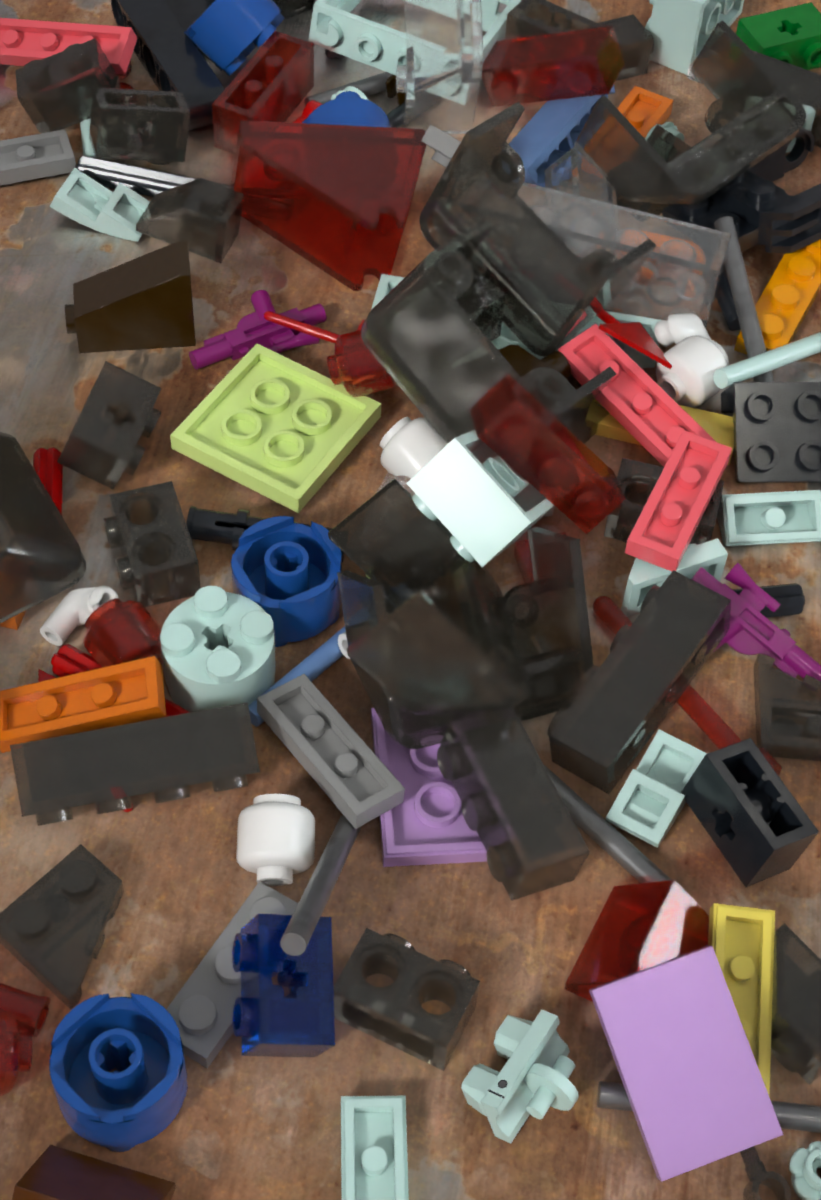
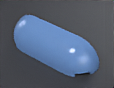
M612 74L587 77L559 90L505 147L501 153L500 162L505 172L516 183L532 190L557 189L577 168L578 156L609 119L606 118L608 94H615Z

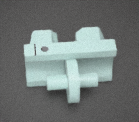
M541 1009L533 1022L507 1015L496 1031L494 1046L498 1055L508 1059L502 1070L498 1072L479 1063L472 1067L462 1082L461 1089L467 1103L481 1114L487 1116L495 1137L510 1144L529 1115L537 1119H543L550 1106L562 1111H569L579 1098L577 1089L568 1080L575 1069V1064L567 1057L570 1053L569 1047L557 1032V1027L560 1024L557 1015Z

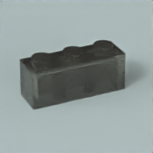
M508 705L450 721L437 751L439 769L447 781H452L462 801L461 807L465 822L471 830L477 831L487 851V863L490 872L498 882L503 883L511 901L574 881L590 851L513 706Z

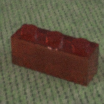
M613 26L496 41L479 68V73L492 107L609 94L625 62Z
M275 31L212 104L214 146L216 148L249 159L272 139L314 87V43Z
M508 373L469 409L477 437L586 534L626 500L614 471Z

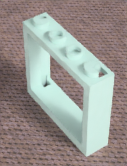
M317 0L313 5L308 43L465 101L515 34L523 0H403L486 31V34L469 56L350 13L361 0ZM500 3L507 5L502 13L498 12ZM454 63L465 67L462 72L452 69Z

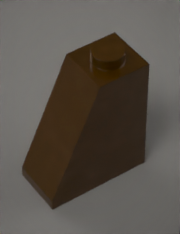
M177 241L73 284L74 304H65V320L67 334L76 333L79 353L196 346L188 241Z

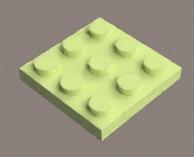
M256 343L170 435L171 449L299 513L381 417V403Z

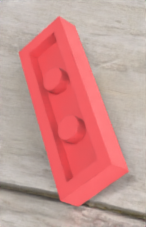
M683 430L627 540L624 553L675 573L729 462L732 448Z

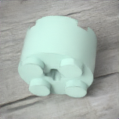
M205 586L200 588L194 597L179 604L168 615L160 634L165 681L173 702L195 714L198 719L220 721V716L238 713V718L245 716L244 708L275 684L274 623L271 616L253 600L239 594L225 592L224 589L218 586Z

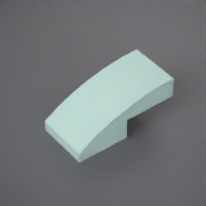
M76 168L72 170L49 206L64 216L93 230L136 242L139 241L159 209L158 206L121 182L112 192Z
M659 729L637 769H632L609 810L606 821L658 848L686 803L685 795L681 791L707 753Z

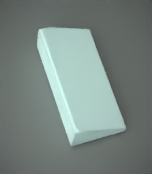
M821 490L726 494L714 499L715 513L724 547L821 542Z

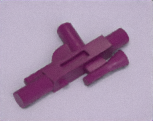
M258 290L251 296L255 312L244 316L238 322L236 329L204 340V346L190 351L189 357L193 367L198 370L230 357L233 361L244 357L256 343L279 354L294 347L318 344L319 338L265 320L264 313L266 311L274 313L276 311L269 293L265 290ZM320 303L300 311L296 307L280 313V315L312 326L327 320L326 312Z
M738 562L724 579L743 589L739 595L701 567L688 584L704 596L708 603L723 614L724 617L692 641L697 651L704 658H707L726 643L734 651L743 655L760 654L791 681L799 675L813 688H816L821 683V665L796 645V642L790 638V632L784 628L779 629L760 613L765 606L772 612H775L781 604L760 588Z

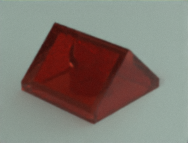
M675 879L614 886L565 983V990L593 1002L589 992L591 988L708 946L709 915Z

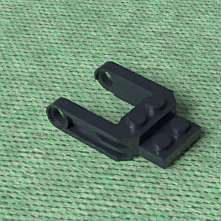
M786 122L701 160L697 177V193L686 196L681 201L662 209V225L722 262L724 260L714 222L721 217L730 216L733 218L741 252L756 245H765L767 253L791 254L820 240L821 183L795 196L786 194L785 190L773 183V181L784 177V173L798 167L805 160L808 153L813 152L815 140L812 132L793 122ZM794 138H796L792 150L787 156H785L786 150L790 142Z

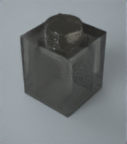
M634 14L589 25L584 61L595 75L612 74L614 82L647 74L650 55L654 50L653 37Z

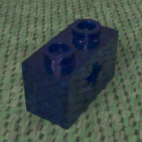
M257 914L241 928V933L236 934L232 948V964L235 972H241V997H237L235 1000L232 1023L235 1036L241 1037L242 1056L316 1057L335 1046L331 917H320L306 950L299 956L286 954L280 945L281 938L292 915ZM276 975L279 985H273L272 978ZM283 987H288L289 994L284 997Z

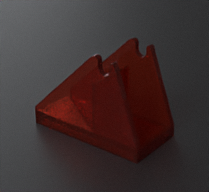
M240 120L230 185L232 211L351 290L360 291L364 283L363 276L374 275L380 281L381 274L391 275L426 149V144L421 141L425 130Z

